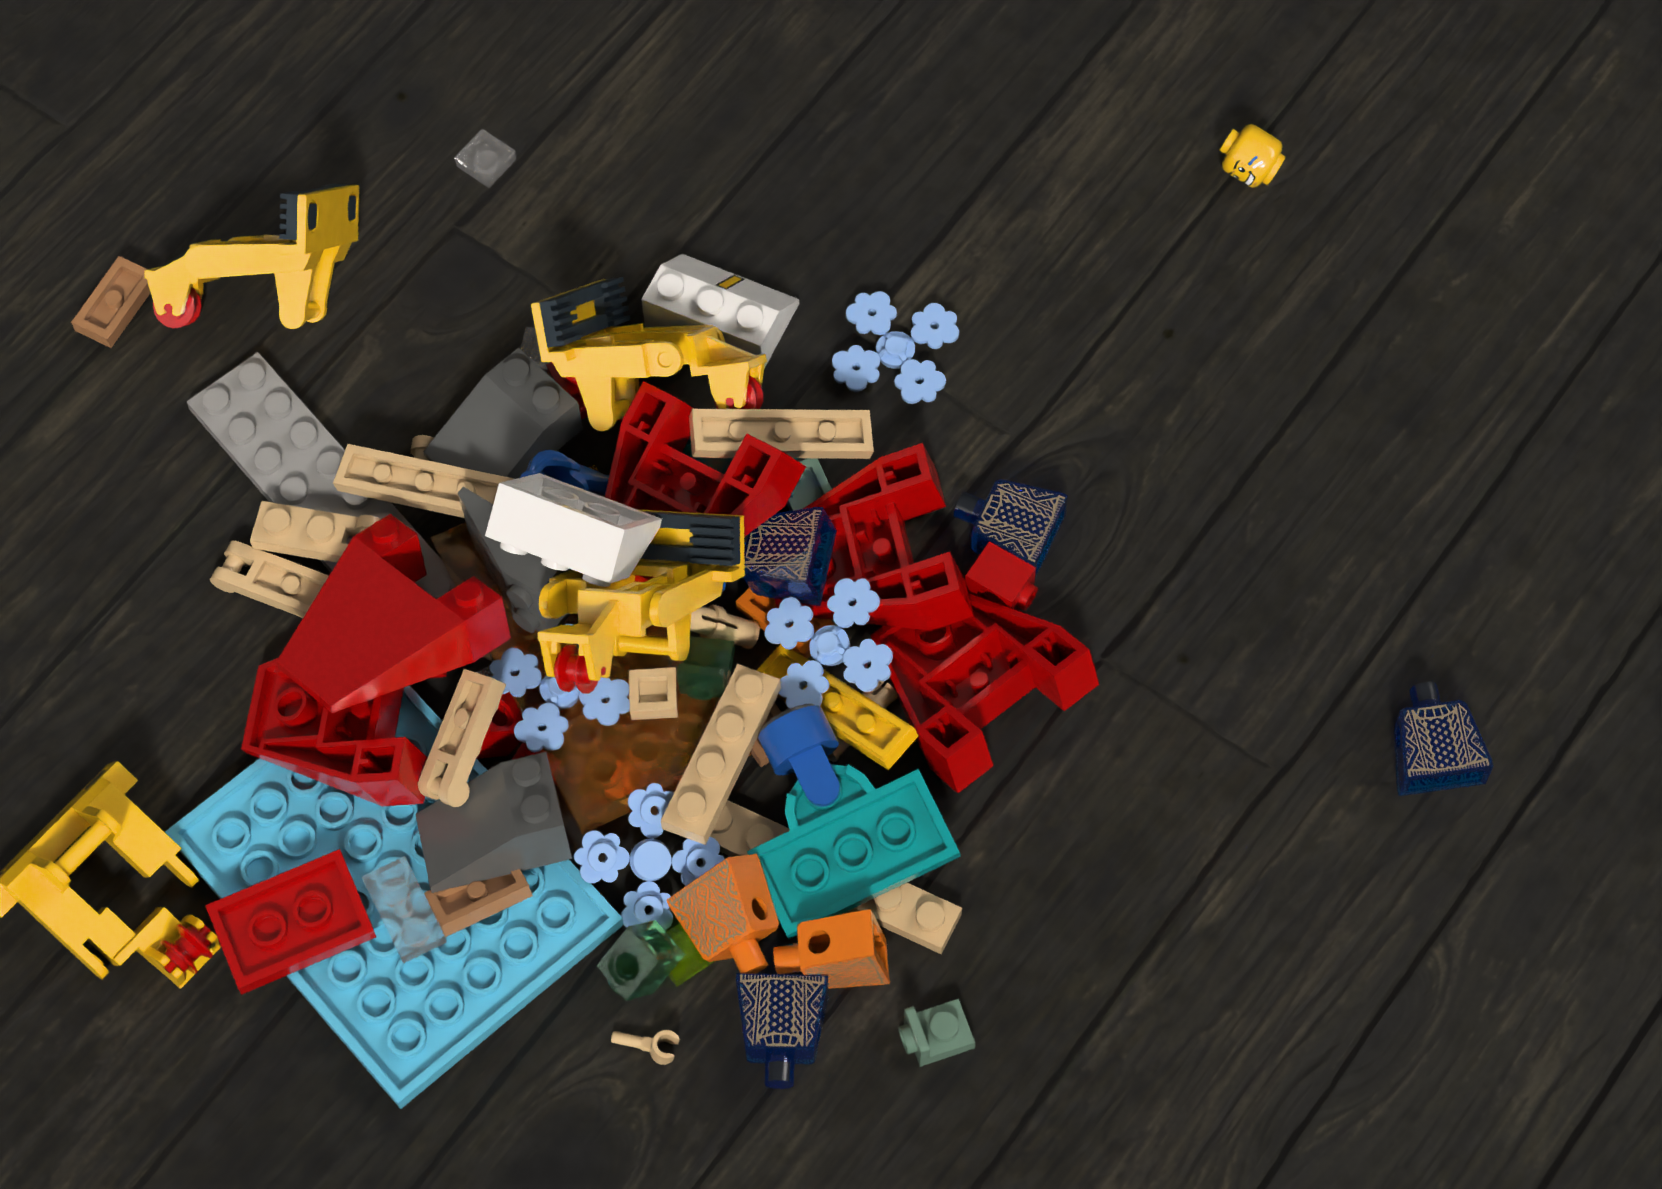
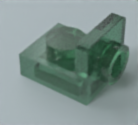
M690 636L688 657L683 661V664H678L676 673L680 694H687L698 700H709L713 697L721 698L730 679L735 653L734 641Z

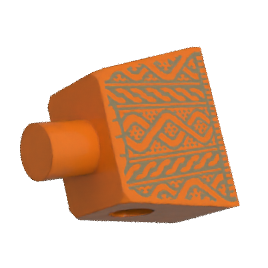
M757 854L727 857L666 900L701 957L707 962L733 958L742 977L754 975L768 966L758 942L776 931L779 921Z
M871 909L801 922L797 925L798 943L774 946V964L778 975L802 972L805 978L807 976V980H809L810 976V981H812V976L813 981H815V976L816 981H818L820 976V982H822V976H824V984H821L818 989L890 984L886 937Z

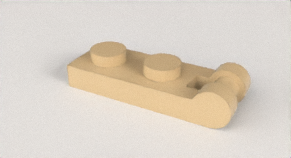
M261 501L250 542L253 549L337 563L348 546L346 544L348 535L354 536L381 519L372 515L356 517Z
M231 541L224 552L226 556L222 567H216L210 582L225 592H236L303 618L329 575L263 550L253 549L252 546L242 542ZM243 566H251L246 576L240 574Z
M466 669L463 670L419 778L418 788L423 796L434 800L440 799L441 802L452 807H460L467 801L470 793L467 780L481 751L482 743L492 718L498 709L506 686L505 683Z

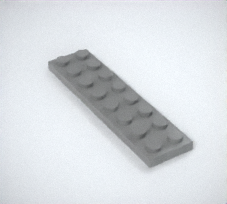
M258 352L186 401L189 410L269 502L356 517L372 515L382 519L392 514L418 534L427 572L425 577L415 582L418 586L437 599L462 583L391 502L337 491L333 481L345 450ZM348 535L346 544L350 543L353 536ZM320 560L330 573L337 564L336 562Z

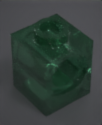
M656 920L628 926L597 964V967L608 979L611 989L621 995L625 1001L653 994L685 954Z

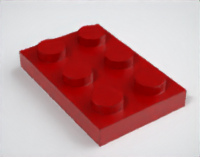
M340 849L205 905L241 995L376 938L374 929Z

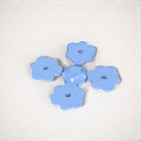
M877 291L870 296L867 293L858 294L855 298V303L846 309L847 320L856 324V330L861 334H867L871 331L876 335L883 336L879 338L876 344V352L871 350L864 351L861 346L853 345L849 348L848 352L839 351L835 353L832 357V365L836 369L834 371V380L840 384L846 383L847 388L851 391H862L866 388L867 382L874 383L879 379L877 368L881 361L888 368H901V374L895 377L894 384L898 389H901V397L905 402L915 404L921 399L925 402L934 401L936 399V392L945 387V375L940 371H936L935 364L930 360L923 361L920 364L917 360L912 359L915 353L914 342L919 344L927 343L932 349H939L943 342H955L959 337V329L955 325L957 323V315L952 311L945 312L944 307L938 303H930L924 308V312L913 314L912 323L914 326L911 329L910 337L899 331L888 332L891 327L890 321L896 318L897 310L894 306L890 305V298L885 292Z
M844 578L836 583L834 588L835 595L829 598L827 606L834 612L833 620L838 626L827 625L814 633V627L809 622L813 618L812 609L808 606H802L794 597L785 598L780 603L779 608H772L767 613V620L770 624L765 629V637L770 643H781L785 649L791 650L797 645V642H806L811 639L809 649L814 660L807 661L803 666L799 663L791 664L787 669L788 675L780 679L781 690L779 695L786 698L788 708L791 709L803 704L821 705L823 700L822 693H825L830 685L829 681L823 677L824 670L821 664L836 666L844 662L847 666L844 671L845 680L849 683H856V686L863 692L873 691L879 681H886L891 676V669L888 665L892 662L893 652L887 645H876L872 639H865L861 642L860 647H850L847 633L842 629L852 626L854 622L857 625H865L870 619L869 613L877 610L880 605V597L875 591L870 590L871 585L866 579L861 578L854 582L849 578Z
M518 648L505 650L501 660H495L490 665V671L493 674L492 678L506 684L503 694L510 692L514 697H521L526 693V689L536 688L540 684V694L546 703L542 704L538 709L533 707L525 709L522 713L523 720L519 721L514 727L516 739L526 743L527 748L531 752H539L543 747L553 751L563 745V733L567 731L569 723L565 717L560 716L559 710L572 707L578 699L584 705L583 714L585 718L590 720L597 718L598 722L604 726L614 725L619 720L620 714L630 711L628 699L629 684L622 679L611 681L609 678L601 677L595 689L589 694L581 693L577 686L571 692H563L557 684L556 677H547L546 675L542 679L540 670L536 668L538 660L535 655H524Z
M657 783L649 784L646 791L642 789L634 790L628 796V806L632 810L628 816V821L632 826L640 827L642 834L649 838L638 842L630 853V859L628 851L619 846L620 839L616 834L608 833L604 836L599 831L594 830L587 832L583 836V848L577 849L574 853L575 862L581 865L580 875L588 883H596L601 879L605 882H613L618 877L617 870L625 868L630 862L633 873L638 878L645 880V882L638 886L636 892L629 891L624 895L623 902L627 907L621 912V917L626 928L637 929L638 933L644 937L651 936L655 929H668L673 922V915L668 909L670 907L666 901L671 896L668 893H660L658 885L651 881L664 877L672 865L676 872L681 873L680 880L682 884L687 886L725 860L723 856L718 855L720 845L713 837H709L706 845L686 838L682 844L683 850L676 851L672 857L669 848L662 841L652 839L659 837L664 831L661 826V819L674 794L672 791L663 792V788ZM653 806L657 807L655 815L651 814L650 811ZM601 853L605 854L603 862L598 860V856ZM699 858L703 860V865L700 867L696 864ZM650 905L652 910L649 914H646L644 909Z

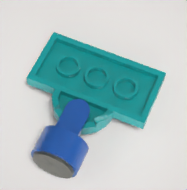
M803 704L788 709L773 717L761 728L758 739L775 774L788 775L795 773L798 779L790 793H787L785 815L790 831L747 851L748 855L757 854L760 859L777 917L788 940L797 936V925L801 922L843 914L961 857L919 769L875 789L865 774L849 764L847 766L830 764L827 756L836 750L839 742L822 707L818 705Z

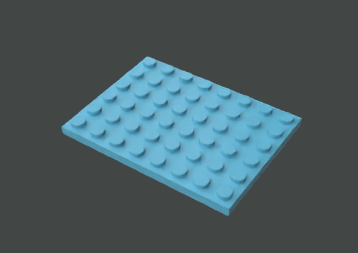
M409 685L404 687L395 738L406 737L428 757L442 720ZM259 758L166 830L165 833L182 848L179 852L220 899L338 849L341 850L376 938L289 974L287 978L400 1109L623 926V918L591 883L582 879L580 871L570 860H565L522 871L529 884L532 897L445 937L424 895V892L431 889L415 815L438 800L425 797L424 804L380 806ZM477 759L467 782L487 771Z

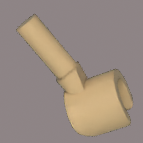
M671 1030L659 1031L654 1038L614 1031L611 1038L612 1043L650 1052L651 1058L661 1065L671 1063L675 1055L661 1052L657 1044L660 1042L678 1044L680 1040L679 1036Z

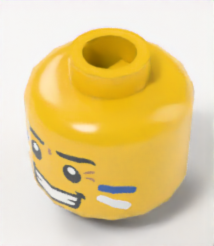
M1254 124L1245 126L1241 132L1232 129L1219 151L1226 154L1222 162L1223 170L1252 188L1259 186L1261 183L1268 186L1286 158L1281 154V141Z

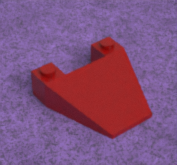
M643 381L621 422L605 498L639 510L744 515V537L785 507L806 468L805 465L783 451L749 434L745 435L725 474L682 453L691 436L689 415L694 408ZM635 575L634 582H646L654 577Z
M923 443L878 458L794 514V516H791L795 520L787 519L789 523H796L813 513L814 510H821V512L815 513L820 515H815V517H819L815 519L819 520L814 521L818 522L814 523L818 525H814L817 528H814L816 533H813V535H815L814 537L822 535L812 541V543L818 541L827 546L828 543H825L821 538L829 533H835V535H831V537H834L831 540L834 541H830V543H833L830 545L833 546H829V548H832L829 550L832 551H828L831 554H828L830 556H827V558L830 559L826 560L829 561L826 562L829 564L825 565L828 566L825 567L827 570H824V572H827L824 573L826 575H823L826 578L822 580L825 583H821L824 585H821L819 588L816 587L813 590H806V588H782L796 583L798 580H793L781 587L783 583L789 580L780 582V579L799 578H779L787 577L788 574L786 576H781L784 575L783 573L780 576L772 575L779 568H776L777 566H768L770 569L776 568L769 574L777 608H779L780 603L785 598L790 597L794 593H799L792 597H795L802 606L810 607L813 611V618L833 620L834 612L828 608L827 602L830 597L835 595L834 588L836 583L844 578H849L854 582L863 578L870 583V590L875 591L880 597L879 607L874 612L869 613L870 619L866 624L931 631L974 616L965 579L951 552L914 563L904 521L946 507L938 472ZM804 519L807 523L811 524L810 520ZM800 521V522L797 523V524H807V523H805L804 521ZM779 524V525H778V526L812 527V525H790V524ZM777 527L773 528L777 532L783 533V531H780ZM780 527V529H783L786 533H792L791 531H788L785 527ZM793 527L788 528L792 529L797 534L801 533L797 530H801L805 534L809 533L805 532V530H809L812 533L811 528H806L805 530L801 527H798L796 529ZM763 535L762 538L764 540L762 541L766 543L764 546L765 554H776L773 551V547H796L791 545L797 541L796 539L786 542L782 540L784 538L788 539V541L791 538L802 539V537L811 539V535ZM778 538V541H782L784 544L789 543L791 546H771L770 544L776 542L775 539ZM802 539L800 542L804 543L805 545L803 547H797L800 548L799 551H796V549L792 548V550L796 552V555H798L804 551L803 549L809 548V543L805 542ZM819 543L811 544V546H816V547H810V548H827V547H818V546H820V545H818ZM776 548L777 551H778L780 554H784V553H785V552H782L780 549ZM784 548L787 553H789V554H792V553H793V552H790L788 549ZM810 549V551L817 555L811 557H823L822 554ZM818 550L826 555V552L824 550ZM773 556V557L769 558V559L767 560V562H769V561H771L773 558H777V557ZM798 556V557L795 558L794 561H796L797 559H799V557H804V556ZM808 558L810 560L807 561L812 563L806 567L812 566L811 569L813 570H804L803 572L807 573H802V575L807 576L801 577H821L822 573L820 572L824 566L822 562L814 561L816 560L814 558ZM767 563V565H778L776 563ZM782 566V567L785 568L790 574L796 575V574H794L790 569H788L786 566ZM801 566L796 567L794 571H796V569H800ZM803 580V581L799 582L798 584H795V585H792V586H793V587L799 586L801 583H804V582H807V583H806V584H803V585H801V586H807V585H809L811 582H815L816 580H811V581H809V582H807V580ZM818 581V582H816L815 584H812V585H810V586L818 585V584L820 583V581ZM782 589H802L803 591H806V592L803 593L801 590H794V591L790 592L789 594H787L786 596L783 597V595H785V594H783L782 591H785V593H787V591H791V590H782ZM822 592L819 593L822 596H818L821 599H817L820 602H812L807 597V595L810 596L813 593Z
M389 514L353 536L276 661L277 666L284 674L334 713L471 664L511 639L503 599L475 576L435 599L415 583L427 575L418 534L392 514Z
M969 594L974 614L973 617L931 631L883 625L870 635L876 645H887L893 652L892 662L888 665L891 669L889 680L898 695L899 702L909 724L915 728L918 734L916 739L929 768L957 793L961 792L994 766L981 729L1031 690L1037 688L1063 711H1066L1099 685L1090 649L1060 625Z
M278 658L258 666L241 747L245 753L380 806L424 804L425 796L420 793L418 782L428 757L406 737L395 738L404 688L332 713L278 669L276 662ZM447 672L432 678L446 677Z

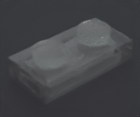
M405 856L362 876L368 893L403 964L447 943L445 935Z

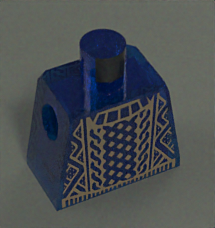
M1000 479L995 481L986 500L963 492L956 504L954 517L974 524L971 534V549L975 553L980 555L990 541L1036 567V579L1066 516L1068 495Z
M813 507L776 513L748 534L747 542H744L745 576L743 578L753 593L758 596L781 600L794 597L800 603L821 606L837 532L824 508Z
M1424 682L1411 687L1409 692L1413 707H1406L1399 711L1394 727L1398 795L1404 796L1486 784L1493 768V762L1467 703L1462 700L1441 703L1437 684L1434 682Z
M736 973L747 1062L765 1063V1086L775 1089L791 1088L794 1086L795 1064H813L816 1060L829 999L828 975Z

